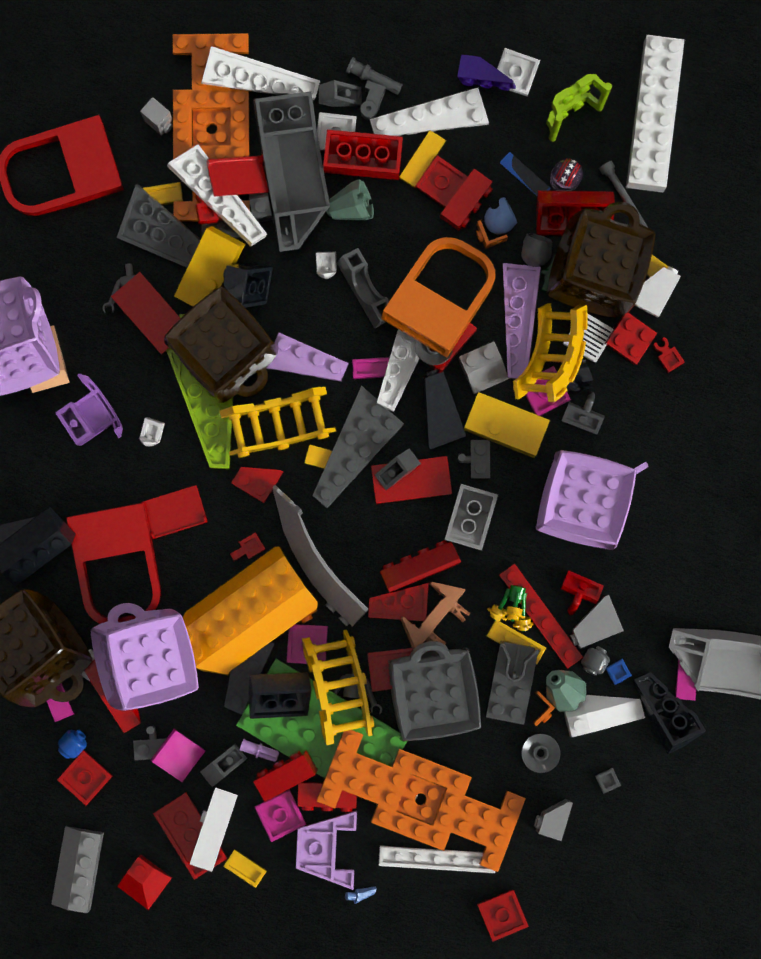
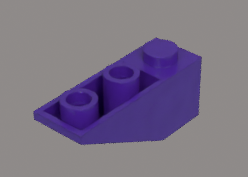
M461 55L457 77L463 85L473 86V84H477L483 88L494 86L505 91L516 89L512 79L481 57Z

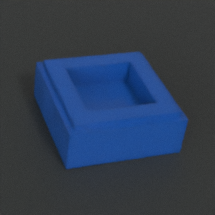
M623 659L606 667V671L614 685L632 676Z

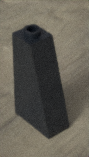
M437 368L428 370L427 374L423 376L426 443L429 449H433L465 437L466 434L444 372Z

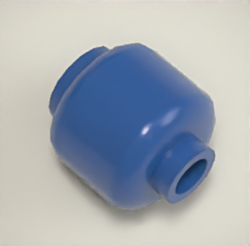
M68 730L58 741V751L60 754L68 759L77 758L87 746L85 734L80 730Z

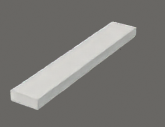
M380 846L379 866L495 873L494 870L479 865L483 852Z

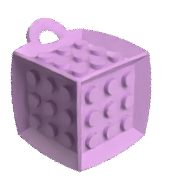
M21 276L0 281V396L35 386L60 373L56 344L41 304L40 293L36 288H32Z
M563 450L556 452L542 494L536 530L578 544L609 550L615 549L620 540L630 509L636 474L649 467L647 462L633 469L587 454Z
M123 603L110 610L107 622L91 629L92 646L98 675L107 702L113 708L123 711L167 702L198 690V677L193 649L183 617L179 612L173 609L144 611L138 605ZM123 613H131L136 617L135 619L118 623V617Z

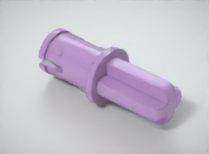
M243 739L240 751L255 755L256 758L261 757L276 762L279 755L277 750L262 746V743L259 745Z

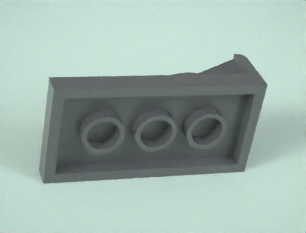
M500 641L486 713L487 718L524 725L539 648Z

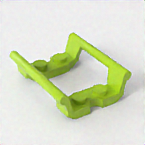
M587 74L571 87L556 94L551 106L553 110L550 112L546 122L550 130L549 140L552 142L556 140L562 120L569 115L567 112L571 109L575 111L584 106L585 101L597 111H602L612 88L611 83H604L597 74ZM591 84L601 92L599 100L590 92L586 93L590 90L589 86Z

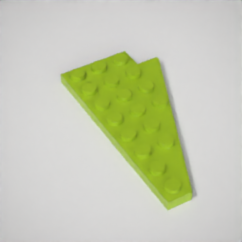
M169 348L167 354L209 467L230 469L229 452L231 450L232 420L221 418L219 411L233 406V397L224 403H218L216 398L195 379L175 352Z

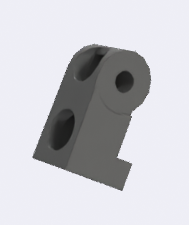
M367 80L365 92H368L366 101L362 103L360 110L361 116L365 120L375 118L385 93V86Z

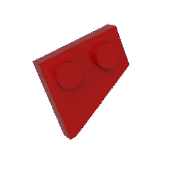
M241 467L232 484L265 503L273 490L272 487L277 484L283 471Z

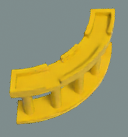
M551 303L538 308V334L532 358L524 372L513 381L516 399L522 398L528 392L547 393L548 402H556L566 393L567 385L569 382L574 381L579 371L585 351L586 341H583L584 330H587L588 327L587 305L580 304L571 309L570 312H552ZM552 319L571 320L570 334L551 333ZM550 341L569 342L566 354H548ZM546 361L562 362L557 373L542 372ZM537 379L549 380L546 385L535 384Z
M326 387L310 388L292 394V397L264 401L263 404L254 405L251 403L220 410L221 418L232 420L238 449L230 451L229 455H238V458L249 456L251 452L276 447L278 450L287 449L289 444L316 437L318 439L328 438L329 433L335 432L336 429H325L319 400L320 396L327 394ZM309 400L312 403L318 430L306 434L300 406H302L301 402ZM286 406L293 408L299 436L285 439L279 414L280 408ZM269 410V413L272 414L278 441L264 444L258 416L259 412ZM242 415H248V418L251 419L257 444L255 446H245L239 420Z
M343 630L344 640L316 646V644H312L310 637L302 639L303 655L309 672H313L316 699L320 701L321 731L326 745L334 744L336 733L364 727L367 735L372 736V727H374V720L369 713L364 686L367 684L365 673H361L354 649V637H350L347 630ZM345 648L348 654L347 657L327 661L318 660L316 656L321 652ZM347 664L352 665L355 677L331 682L323 681L321 673L323 669ZM357 684L360 699L336 704L328 703L326 693L329 690ZM361 706L362 720L339 725L332 724L331 715L333 712Z

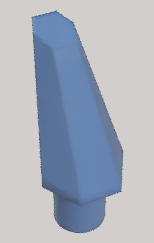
M375 886L356 889L355 892H346L345 899L353 900L356 904L374 895L377 888Z

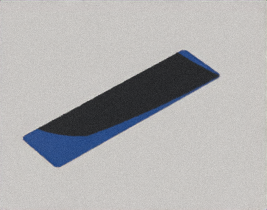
M511 152L501 160L500 164L536 196L537 191L550 190L547 184Z

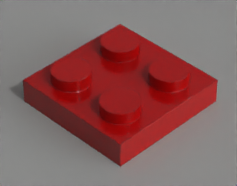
M437 155L415 187L445 208L468 176Z
M626 313L621 317L604 344L632 364L637 365L657 333L630 313Z
M83 750L57 780L87 806L113 775Z
M513 889L477 904L492 941L529 927Z

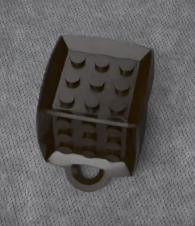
M625 202L612 203L603 211L587 208L578 211L569 220L559 243L550 273L547 295L572 307L580 304L587 305V312L612 318L625 315L634 307L643 287L652 257L655 232L640 224V217L636 208ZM615 213H625L629 217V224L616 222L611 217Z
M224 287L217 288L198 302L164 336L165 344L175 352L189 372L216 398L218 403H224L237 394L250 397L259 393L267 383L268 373L266 368L278 354L277 345L270 339L249 311ZM256 372L258 376L257 381L252 386H244L242 383Z
M22 589L0 603V694L2 697L16 705L37 707L49 699L57 702H68L79 696L84 684L81 673L90 665L92 657L82 638L64 613L49 598L32 590ZM71 677L73 686L70 690L61 692L56 689L61 682Z

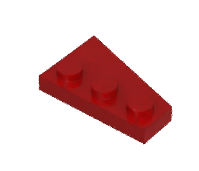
M429 583L370 598L368 618L401 620V617H405L411 621H424L427 614Z

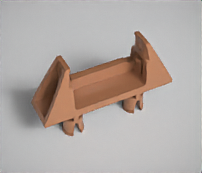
M435 582L429 583L444 598L440 600L422 622L420 628L418 629L415 624L409 622L405 617L400 618L412 649L425 641L446 644L445 641L434 633V629L448 612L453 613L461 622L466 620L461 613L466 616L470 615L469 611L457 603L465 589Z

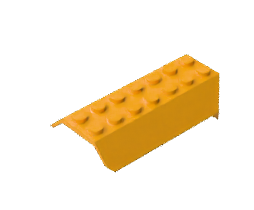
M274 547L184 613L183 620L190 638L197 669L229 675L234 668L317 609L316 599L303 584L280 547Z

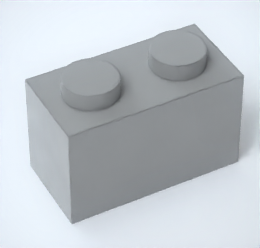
M153 97L140 111L144 121L161 136L164 132L168 133L172 129L173 118L170 111Z

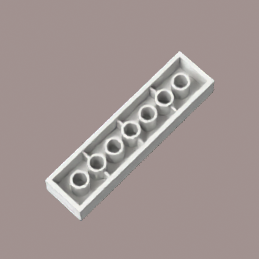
M647 35L644 40L626 188L664 192L667 187L684 39Z

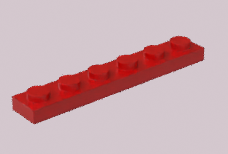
M513 564L502 572L499 576L509 589L511 585L526 588V613L565 667L568 669L582 659L583 656L518 567Z

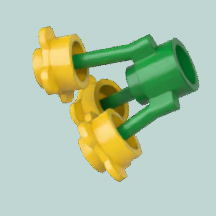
M511 585L510 589L506 588L500 605L494 604L492 608L487 609L490 611V617L497 621L501 619L505 621L508 619L511 622L515 621L513 627L519 631H527L529 628H532L533 622H531V618L525 616L526 588L517 585ZM508 597H510L509 600L513 601L514 604L513 607H507L506 611L503 607ZM518 603H521V609L517 608Z

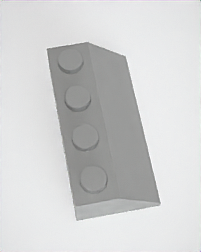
M65 826L52 905L83 913L90 911L104 832Z

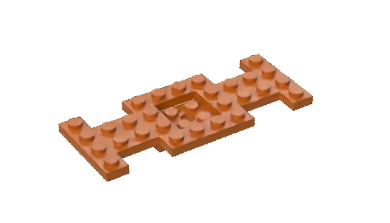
M248 33L173 34V55H192V90H173V159L196 145L201 147L209 159L250 157L249 91L201 84L211 46L235 54H249ZM192 110H193V146H192ZM215 125L217 127L216 133L209 134L207 132L208 126ZM193 191V201H174V216L181 222H198L195 209L198 202ZM242 201L250 211V201ZM218 216V221H224L222 218Z
M353 730L342 733L317 797V802L335 808L342 790L377 803L371 823L443 851L450 834L454 833L486 846L479 865L497 872L499 871L526 798L506 791L501 807L498 809L465 796L472 778L468 775L398 749L391 767L357 753L363 734ZM422 793L425 795L426 800L423 804L418 805L415 802V797Z

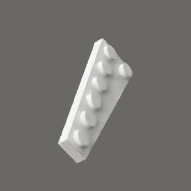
M213 46L210 48L201 84L274 95H288L311 91L312 100L316 98L320 80Z
M478 88L370 119L374 134L390 136L489 124Z
M196 145L168 163V168L250 246L266 237L267 233L238 195L214 197L207 167V159L209 158L199 145Z
M399 329L377 400L378 405L394 412L419 361V357L415 352L416 339Z

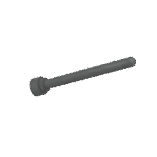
M612 160L602 165L599 170L602 175L609 177L623 202L635 207L615 174V165ZM639 213L640 224L648 227Z

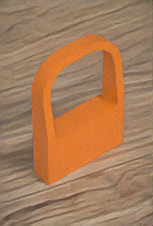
M450 237L437 239L431 242L421 254L383 310L381 319L447 358L491 291L495 281V268L491 260L484 253L464 241ZM442 249L459 251L479 263L484 269L486 283L468 310L460 308L415 281L435 252Z

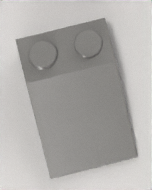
M461 484L445 540L482 550L498 495Z

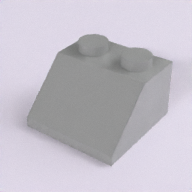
M495 342L466 353L458 359L473 394L508 380L503 360Z
M564 799L543 810L540 816L537 815L534 827L538 834L562 841L573 803L568 799Z

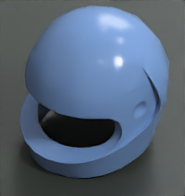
M505 197L499 199V207L497 209L489 207L484 216L487 229L496 235L506 234L518 223Z

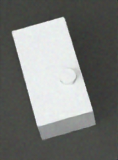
M215 788L208 810H203L200 819L203 825L189 865L210 872L213 871L238 795Z

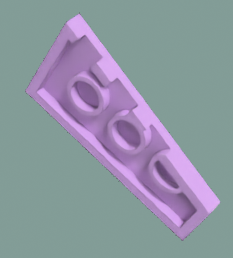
M279 333L274 342L278 347V354L266 369L341 381L349 363Z

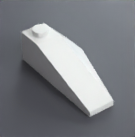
M586 695V700L583 703L580 702L578 704L579 707L575 711L564 712L570 737L592 733L645 718L640 699Z

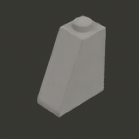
M609 595L602 597L571 630L573 634L570 637L574 646L578 645V648H582L624 631Z

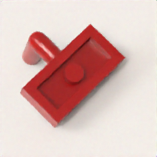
M568 570L561 587L562 590L575 595L568 613L574 615L582 599L597 604L604 586Z

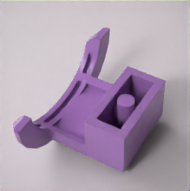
M78 374L77 376L91 392L77 402H70L55 412L75 444L82 446L111 425H113L114 432L118 438L122 437V424L108 400L88 376Z

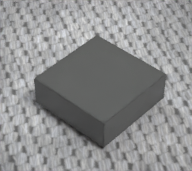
M613 768L595 775L603 794L621 786Z

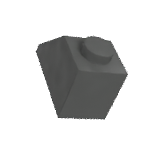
M336 80L320 84L319 104L331 107L361 106V87Z
M268 193L249 194L252 215L258 223L273 220Z
M409 448L396 456L375 476L384 489L387 490L421 463Z
M234 744L205 767L201 774L213 787L242 764L247 757Z

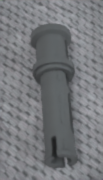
M354 57L351 59L346 73H352L360 77L362 81L368 80L383 85L385 89L396 95L399 94L403 85L372 70L370 65H364L356 61Z

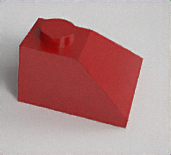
M140 855L117 887L149 910L172 877L143 855Z

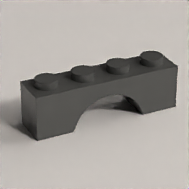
M359 248L343 255L337 262V265L373 327L377 328L386 323L381 317L389 300L387 297L380 295L373 286L368 274V264Z

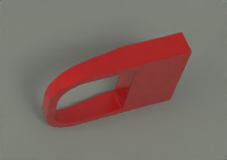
M100 115L14 141L0 154V182L4 195L14 209L26 215L37 216L124 190ZM59 140L75 193L34 206L21 204L15 199L7 176V164L10 158L19 151Z
M145 502L67 517L68 526L76 534L72 542L83 604L88 615L99 624L108 621V617L100 614L93 604L85 561L137 551H145L153 591L151 604L144 611L156 610L161 598V586ZM134 615L118 617V623L129 621L136 617Z

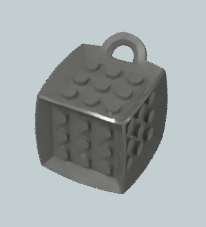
M430 641L415 647L409 656L387 661L389 663L390 686L392 685L393 707L398 729L401 733L399 736L401 741L442 738L481 728L477 683L467 647L449 650L443 643Z

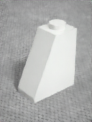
M670 266L667 269L663 267L646 280L634 306L658 318L681 277L677 274L678 271Z

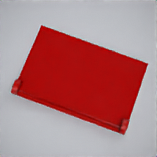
M262 155L207 159L214 197L269 193Z
M197 485L143 501L145 502L152 539L208 522Z

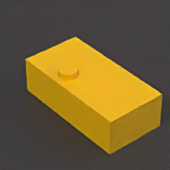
M213 226L206 228L174 297L194 307L217 288L225 287L224 270L227 265L237 263L245 243Z
M478 392L464 431L535 458L550 420Z

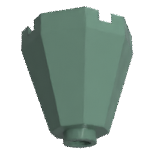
M360 179L353 181L330 198L331 206L326 211L328 216L335 220L372 219L374 208L373 204L369 205L371 196L365 183Z
M551 671L546 677L547 700L559 712L575 711L579 707L578 704L586 700V683L573 671Z

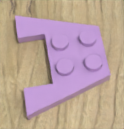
M357 811L297 828L295 868L354 890V869H335L337 830L356 831Z

